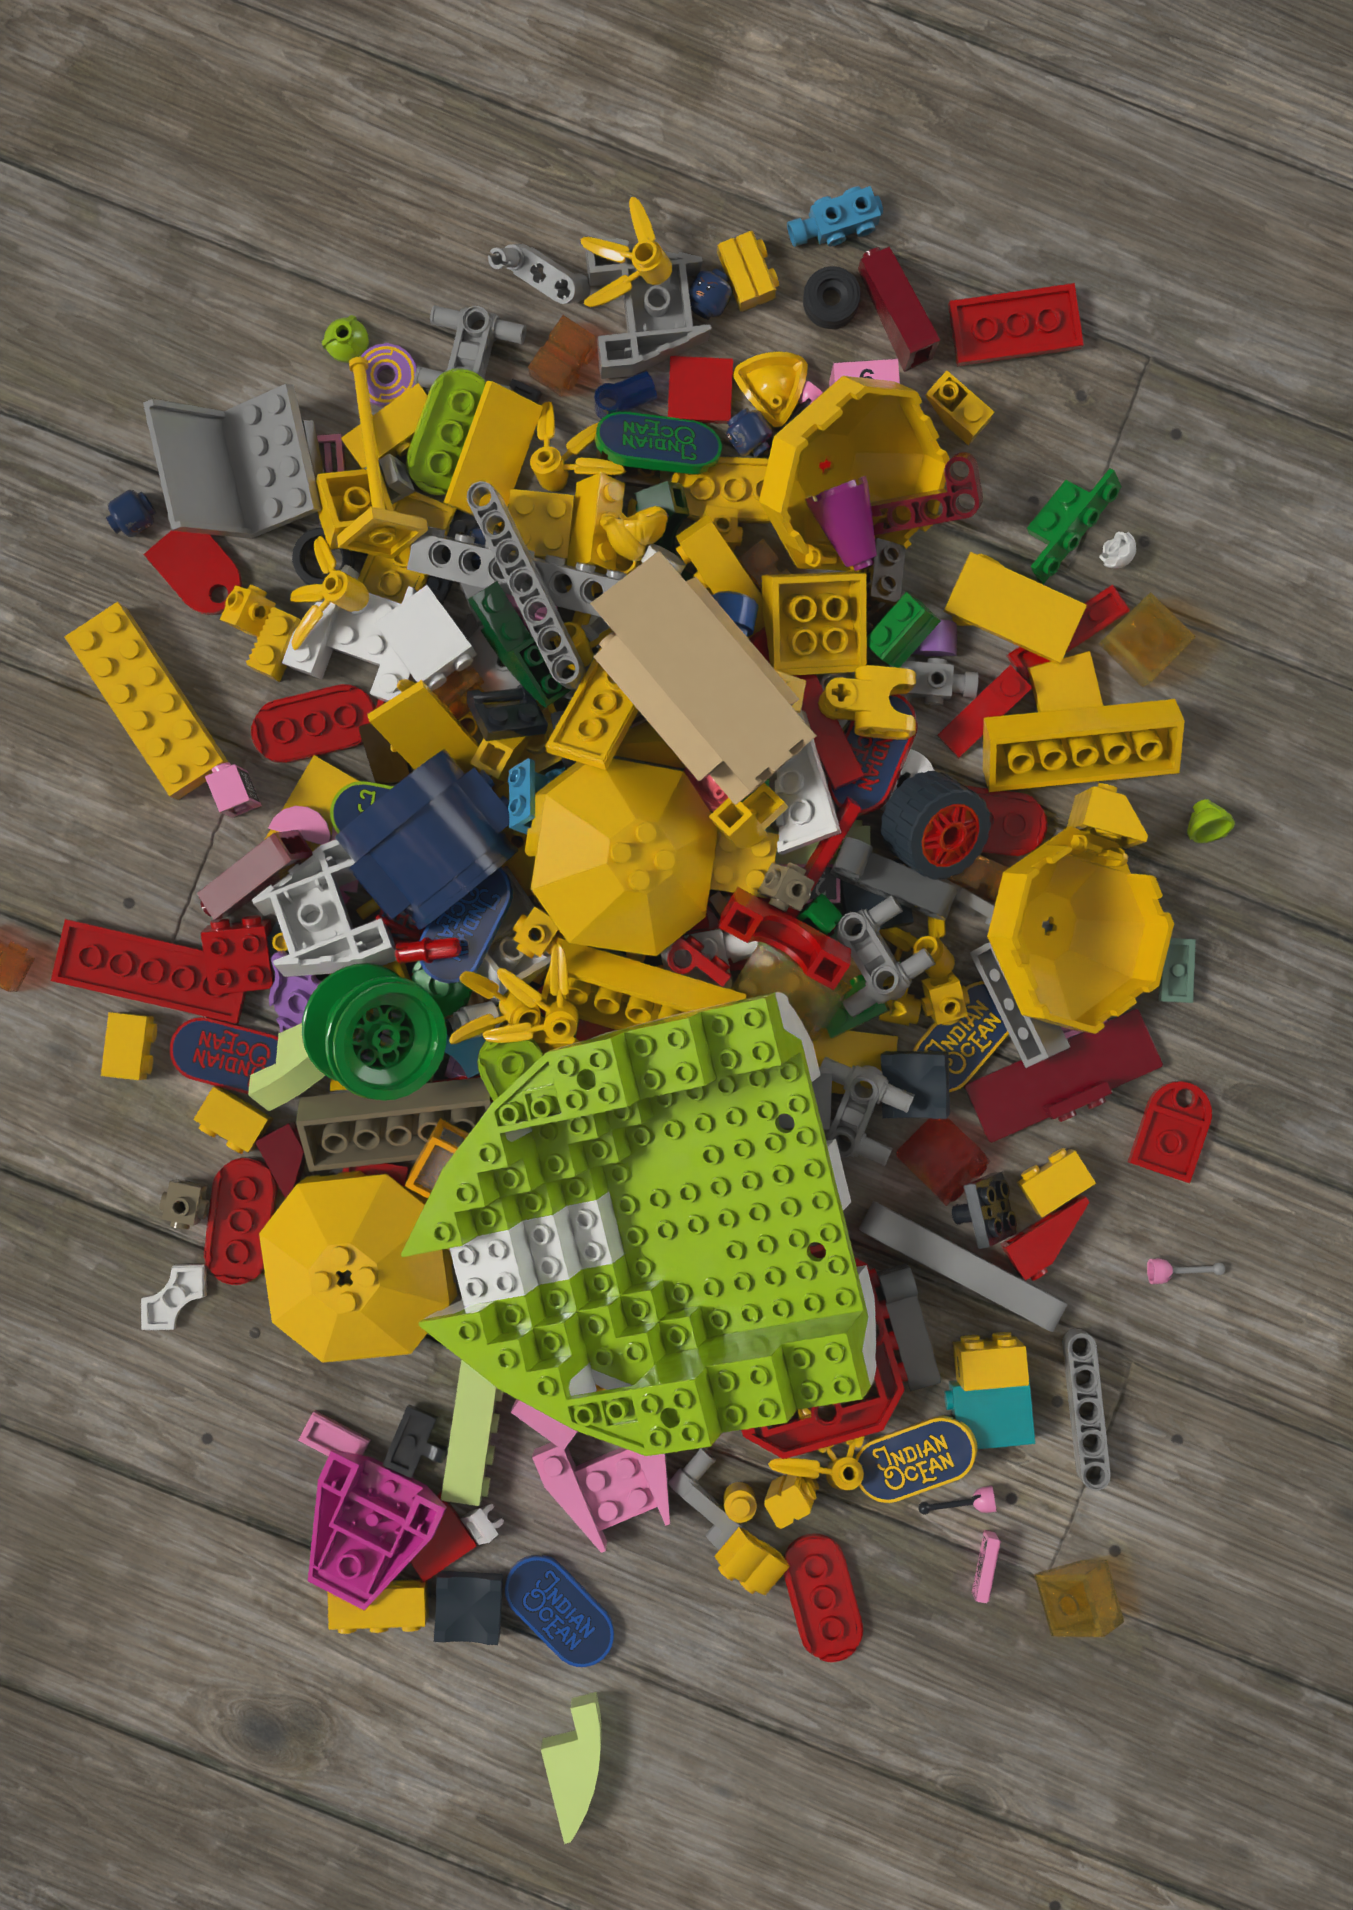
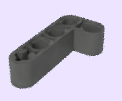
M846 837L841 843L830 871L832 876L886 899L893 895L899 904L939 920L947 919L958 891L957 888L941 880L924 877L914 869L872 853L873 847L861 840Z
M905 1263L877 1271L880 1283L879 1288L887 1306L890 1317L888 1319L897 1340L898 1354L906 1370L907 1384L910 1392L941 1383L918 1302V1291L911 1268Z

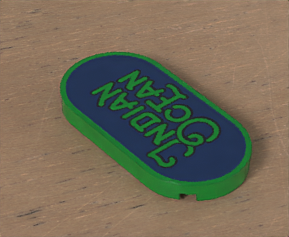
M614 412L600 420L595 434V444L601 454L603 451L608 455L607 459L613 463L628 467L685 474H702L707 472L709 467L715 466L718 463L722 451L719 436L709 426L698 421L633 412Z

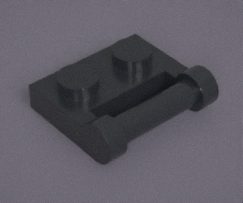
M521 684L513 689L481 692L479 689L467 692L468 707L485 741L546 734L548 723L535 698ZM505 702H520V704L486 708L484 706L489 704Z

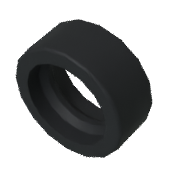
M315 528L305 532L297 540L293 548L292 563L295 572L306 585L323 584L325 578H318L312 575L305 563L306 553L314 544V541L319 536H323L326 540L323 528ZM341 548L342 565L339 570L341 571L344 565L354 569L355 556L353 551Z

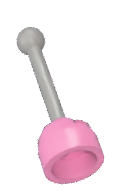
M1157 1258L1149 1259L1147 1263V1275L1150 1284L1167 1283L1171 1279L1172 1274L1214 1272L1216 1275H1222L1226 1270L1224 1264L1219 1262L1213 1266L1172 1267L1167 1260Z

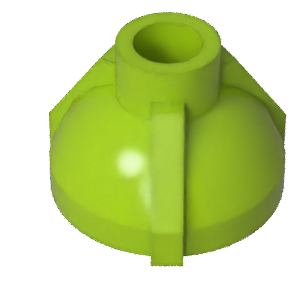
M350 315L349 317L333 321L326 329L324 339L321 342L323 348L327 349L332 358L339 362L349 363L352 358L361 357L368 349L369 337L365 327L357 321L356 316ZM341 330L349 331L346 337H338Z
M1204 799L1193 806L1194 812L1191 814L1187 835L1190 840L1192 839L1196 843L1212 842L1226 837L1234 828L1235 821L1232 815L1209 799Z

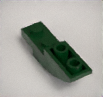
M498 581L467 599L484 625V628L480 631L489 645L517 681L542 706H549L571 691V689L562 686L552 677L533 636L530 635Z

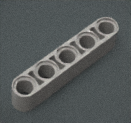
M1074 1328L1065 1333L1062 1347L1077 1476L1086 1487L1098 1491L1108 1485L1111 1473L1097 1345L1092 1336L1087 1332ZM1077 1338H1085V1349L1078 1353L1073 1352V1342ZM1081 1370H1089L1090 1378L1084 1384H1077V1373ZM1085 1402H1092V1412L1089 1415L1081 1416L1079 1413L1080 1406ZM1096 1434V1443L1089 1448L1083 1447L1085 1436ZM1092 1466H1099V1475L1095 1479H1087L1086 1472Z

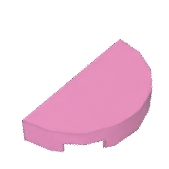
M293 806L283 809L273 818L268 827L278 832L299 830L305 840L320 845L330 842L332 838L328 823L323 816L309 807Z

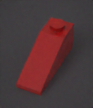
M1009 665L937 735L938 738L959 758L983 735L984 718L1003 716L1032 689V686Z
M1081 1194L1000 1244L1021 1278L1025 1281L1029 1278L1031 1281H1034L1048 1272L1046 1267L1053 1264L1090 1203L1086 1196Z

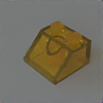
M1080 1560L1044 1570L1034 1575L1051 1636L1105 1637L1124 1623L1107 1560Z

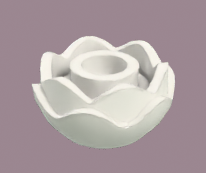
M1117 532L1113 539L1106 541L1103 545V553L1099 556L1104 562V566L1118 569L1128 565L1136 554L1134 537L1129 532Z

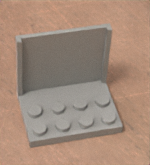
M281 385L226 411L158 399H151L143 403L172 531L252 539L322 510L294 385Z

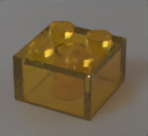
M1150 592L1098 644L1143 688L1151 683L1196 636Z

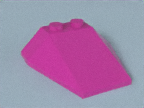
M331 1450L317 1484L308 1582L365 1610L434 1537L447 1507L427 1485L382 1466V1462L372 1457Z

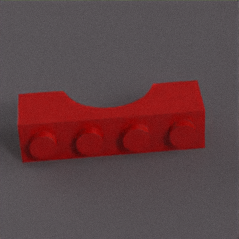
M740 887L736 888L721 913L720 929L746 943L757 941L781 950L801 967L806 976L832 990L836 988L851 965V948Z

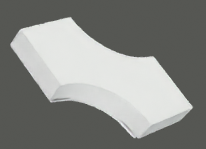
M173 1265L170 1279L166 1286L155 1295L141 1298V1329L174 1330L182 1308L191 1300L207 1296V1265Z

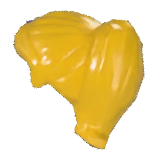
M653 506L638 511L630 517H626L624 513H621L619 518L610 515L603 516L600 524L604 526L609 543L619 555L637 562L642 560L646 548L662 537L669 515L663 508Z

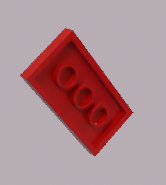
M1075 283L951 300L948 303L957 367L1078 350L1084 346Z

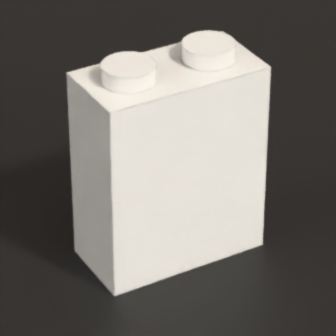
M427 585L374 623L416 682L423 680L430 690H435L442 686L447 680L446 677L455 670L461 671L467 668L473 662L472 658L477 655L469 641Z

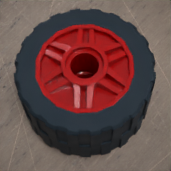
M936 771L920 772L915 774L914 777L905 780L899 788H896L890 800L887 801L881 819V834L884 838L883 842L889 848V851L922 876L934 880L948 879L951 876L962 873L967 867L969 868L983 851L982 849L987 843L991 827L990 812L986 807L984 799L948 774Z

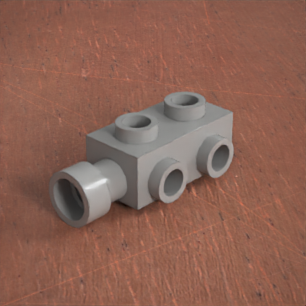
M912 656L900 667L911 669L916 673V685L907 694H899L910 703L912 702V697L925 698L924 704L943 705L944 700H950L952 693H961L963 697L976 698L978 672L965 671L964 675L953 674L954 665L947 664L945 659L929 658L928 663L915 662V657ZM939 674L943 682L938 685L934 684L931 681V676Z

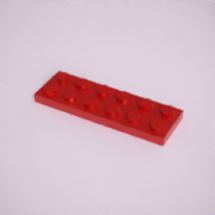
M69 919L64 921L50 981L239 1024L246 991L212 994L208 988L203 950Z

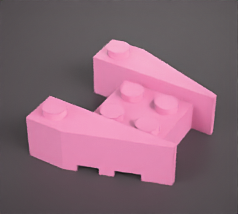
M550 1442L534 1449L532 1459L544 1487L601 1553L606 1551L607 1546L603 1530L658 1507L665 1526L670 1524L665 1454L644 1456L621 1447L576 1466L568 1446L563 1451Z

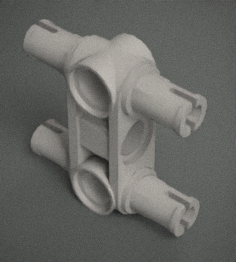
M433 305L430 314L431 325L457 331L448 368L445 372L451 369L464 368L474 371L484 379L493 342L496 339L523 345L526 338V325L500 320L497 314L487 312L480 306L465 307L458 311ZM476 321H485L481 329H472V325ZM418 366L415 372L414 383H419L421 387L431 389L434 381L444 372ZM501 385V386H503V387H505V388L511 390V387H510V386Z
M893 895L870 910L861 909L857 913L850 912L845 914L841 918L839 925L835 927L834 934L829 936L851 948V956L867 981L864 988L842 1001L852 1017H856L875 1003L884 1004L889 1000L901 998L907 988L911 986L913 978L935 965L932 956L925 948L900 963L895 959L879 932L880 926L903 912V909ZM862 923L861 933L857 936H852L853 927ZM889 976H894L893 986L890 989L884 990L883 983L885 979Z
M825 1056L821 1068H832V1081L843 1085V1089L846 1090L834 1120L831 1119L830 1130L823 1129L826 1141L836 1139L841 1158L848 1156L854 1158V1156L858 1157L860 1155L885 1166L893 1148L866 1137L867 1134L865 1133L874 1108L881 1101L907 1113L915 1094L888 1084L889 1080L874 1066L867 1065L861 1067L853 1065L851 1068ZM860 1081L869 1082L873 1088L863 1087ZM839 1135L847 1136L850 1142L843 1141Z

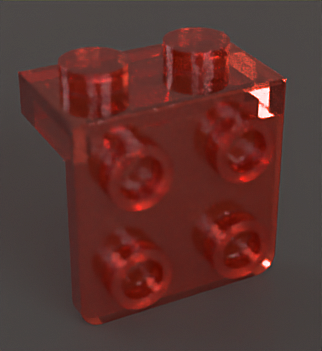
M929 1118L896 1152L898 1159L945 1206L960 1198L965 1190L964 1185L982 1176L987 1169V1165L991 1162L985 1153L949 1118Z

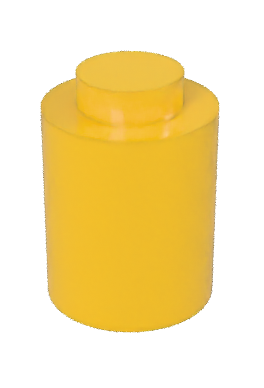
M735 1482L729 1485L723 1496L726 1515L737 1523L749 1521L755 1515L757 1508L753 1489L744 1482Z

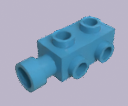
M856 186L846 190L841 196L820 198L811 206L808 219L801 220V218H797L787 222L791 243L796 247L807 243V239L817 237L819 245L827 242L828 246L832 247L843 243L846 240L845 236L856 232L858 237L869 235L875 231V226L879 224L883 214L882 202L878 195L874 196L871 186L862 189ZM864 204L865 209H859L857 206ZM834 213L837 216L835 219H829L827 217L828 215Z

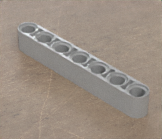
M479 481L474 483L467 491L466 498L552 677L568 689L578 688L586 674V668L502 496L487 482ZM486 494H491L489 503L485 506H480V499ZM505 522L504 530L500 534L494 535L493 529L495 525ZM518 550L519 556L517 560L513 563H507L509 553ZM526 579H532L533 585L531 589L521 592L522 583ZM546 607L547 614L545 618L535 621L536 611L539 608ZM554 636H560L561 643L559 647L549 650L550 639ZM571 664L575 665L574 675L569 679H563L562 673L564 668Z
M875 1201L872 1202L859 1227V1230L1050 1332H1054L1068 1305L1059 1298Z

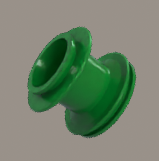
M371 963L353 964L330 974L311 994L302 1019V1039L310 1061L328 1078L338 1081L351 1093L366 1099L396 1100L419 1090L431 1079L438 1069L446 1048L447 1029L445 1019L440 1007L430 993L418 983L401 978L394 971L381 965ZM373 1008V1014L366 1019V1012ZM359 1028V1034L353 1038L354 1030Z

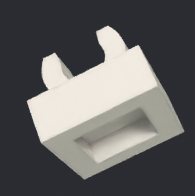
M493 1504L469 1511L460 1518L478 1545L489 1543L499 1534L495 1529L499 1528L504 1522L502 1518L496 1519L493 1523L488 1520L487 1516L489 1511L494 1508Z

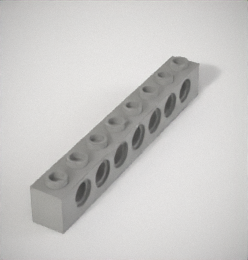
M428 526V531L411 544L407 570L480 588H486L498 581L504 593L512 595L487 541L485 545L474 543L475 537L456 533L455 538L444 536L445 530ZM445 546L451 551V558L448 562H445L442 558V550ZM515 550V552L509 553L507 561L509 563L515 562L519 556V551ZM528 550L536 567L541 572V578L555 606L601 617L590 604L596 599L591 592L594 582H598L602 586L604 593L626 576V573L609 569L606 574L595 572L596 566L577 562L576 567L565 565V559L557 556L546 555L545 560L534 557L535 552ZM475 553L481 559V565L478 570L471 563L472 556ZM565 574L572 581V587L568 592L561 586V579ZM526 579L522 583L521 592L531 589L533 585L532 579Z

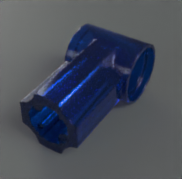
M645 371L615 384L605 383L600 385L594 395L596 415L602 419L608 414L625 412L657 399V392L651 376ZM609 397L613 398L617 403L612 407H605L600 401Z

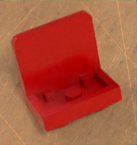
M260 915L243 917L242 922L230 923L229 919L224 918L212 920L210 925L204 928L201 932L208 988L212 994L271 988L273 985V975L267 940L272 931L271 919L261 920Z

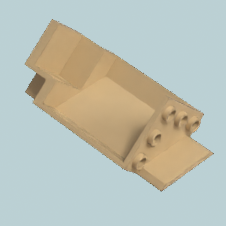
M660 550L590 603L613 630L612 633L599 643L602 649L594 656L596 661L696 779L701 781L710 775L735 805L761 786L816 737L814 732L792 708V705L799 698L702 583L696 577L685 581Z

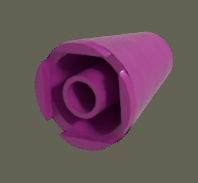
M866 476L858 479L859 485H857L854 479L816 495V502H814L812 496L805 499L807 507L845 566L853 565L855 571L873 565L871 558L877 556L869 486Z

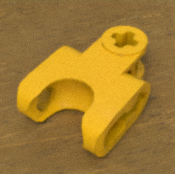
M874 665L858 667L855 670V679L839 677L830 680L819 697V709L827 718L855 721V733L859 736L906 740L916 734V720L912 715L899 713L893 709L889 696L909 693L916 685V673L906 668Z

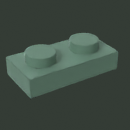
M1171 938L1159 984V1001L1193 1003L1196 939Z

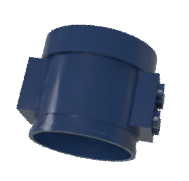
M446 749L441 750L410 773L335 836V839L355 862L349 867V870L390 920L404 911L414 920L419 930H422L519 851L515 845L511 844L503 831L509 825V800L504 795L500 798L492 790L495 783L483 769L478 772L474 767L465 774Z

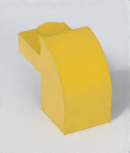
M763 783L743 803L740 801L735 805L730 798H727L708 817L737 847L748 848L756 845L768 836L765 829L788 806L769 786Z

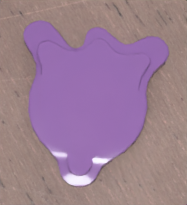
M278 951L271 958L275 970V981L270 989L269 1005L270 1007L274 1005L275 1011L279 1016L276 1020L280 1027V1033L302 1023L308 1000L322 982L317 979L316 975L284 977L274 966L273 961L289 955L285 951Z

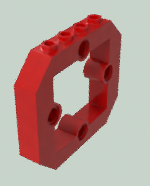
M822 1244L810 1246V1252L814 1257H825L826 1250ZM855 1257L856 1267L867 1265L874 1294L875 1319L879 1328L878 1335L876 1336L875 1360L877 1366L874 1377L878 1395L841 1405V1403L833 1404L836 1412L830 1419H822L817 1413L819 1407L817 1406L810 1408L811 1414L789 1420L788 1423L741 1430L744 1438L783 1460L883 1431L905 1390L903 1382L908 1381L903 1362H896L893 1351L898 1350L899 1347L894 1331L887 1332L884 1319L890 1317L885 1300L878 1301L875 1288L880 1287L876 1270L875 1268L869 1270L868 1264Z

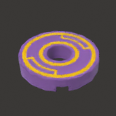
M389 343L378 344L362 354L361 357L368 360L369 368L366 370L370 402L373 405L384 408L416 385L414 383L417 369L416 363L411 355L400 346ZM384 369H392L395 372L394 380L387 384L381 383L378 380L379 373Z

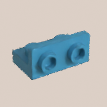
M530 758L511 768L508 776L509 828L527 834L528 828H531L532 819L535 818V793L548 784V777L535 772V761Z

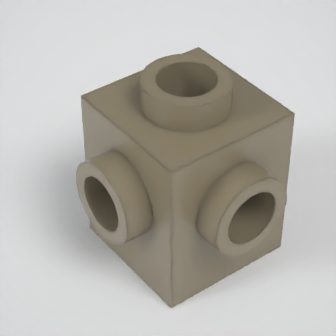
M789 862L787 867L771 863L757 892L769 898V904L783 912H787L788 908L801 911L803 905L811 897V889L815 881L804 876L806 870Z
M180 1179L169 1181L168 1191L163 1192L160 1200L159 1209L163 1211L162 1220L171 1221L170 1226L179 1229H189L190 1225L194 1226L200 1223L201 1219H205L208 1212L209 1200H205L208 1185Z

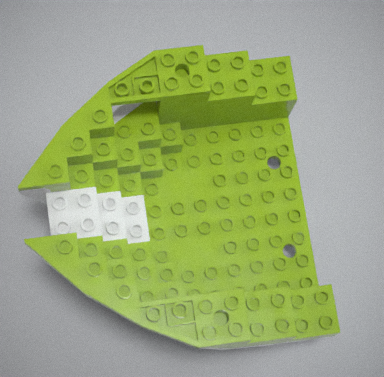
M774 992L679 1013L621 1030L607 1032L585 1041L546 1052L490 1105L443 1167L401 1253L402 1257L450 1248L462 1296L461 1301L441 1311H437L418 1322L419 1326L501 1391L575 1431L644 1456L711 1447L719 1436L725 1432L788 1423L798 1409L862 1400L873 1383L877 1366L875 1360L876 1319L874 1294L867 1265L856 1267L843 1210L851 1203L836 1139L828 1141L825 1139L812 1082L821 1076L814 1046L803 1023L789 1004L788 997L783 993ZM781 1114H788L794 1119L795 1126L793 1130H784L780 1126L779 1116ZM813 1242L822 1244L826 1250L825 1257H814L810 1252V1244ZM596 1385L604 1388L605 1390L596 1392Z

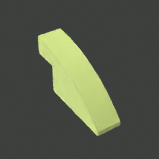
M370 1011L366 1012V1019L371 1017L372 1013ZM302 1023L278 1034L276 1064L250 1075L248 1096L268 1111L292 1100L325 1076L310 1061L302 1039ZM359 1028L354 1030L353 1038L359 1034Z
M597 1692L572 1698L570 1709L576 1730L543 1738L541 1753L564 1844L571 1843L587 1814L597 1781L602 1739L601 1713Z

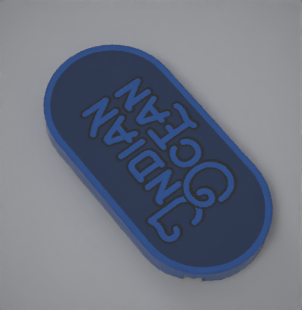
M500 866L468 894L426 926L420 941L425 937H429L431 940L457 938L460 940L461 953L457 957L434 959L432 963L420 961L422 968L431 978L443 983L461 982L459 976L463 972L470 971L476 973L480 968L513 900V887L504 868Z
M531 1555L520 1559L514 1564L505 1584L506 1599L511 1609L565 1663L576 1667H588L604 1659L609 1653L614 1639L612 1619L608 1612L554 1558L544 1555Z

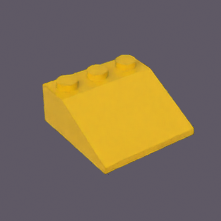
M851 571L762 575V611L770 665L773 669L789 675L855 672L858 667L867 666L866 573Z

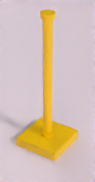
M355 357L349 361V369L354 374L372 506L337 535L338 548L393 559L428 531L427 519L385 509L366 370L369 368L368 360L364 357Z

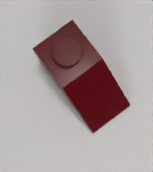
M295 1122L288 1123L255 1142L285 1198L300 1182L306 1162Z

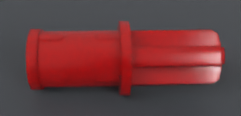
M425 937L422 941L401 942L395 946L396 949H401L395 950V957L399 964L415 961L432 963L434 959L457 957L461 953L460 940L457 938L431 940V938Z

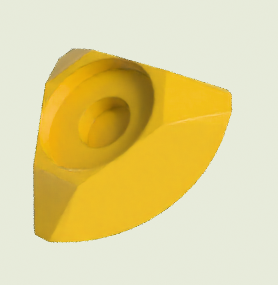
M768 352L753 356L737 365L734 369L733 377L748 400L761 412L764 418L772 426L781 427L792 414L800 398L807 377L808 364L803 357L793 353Z

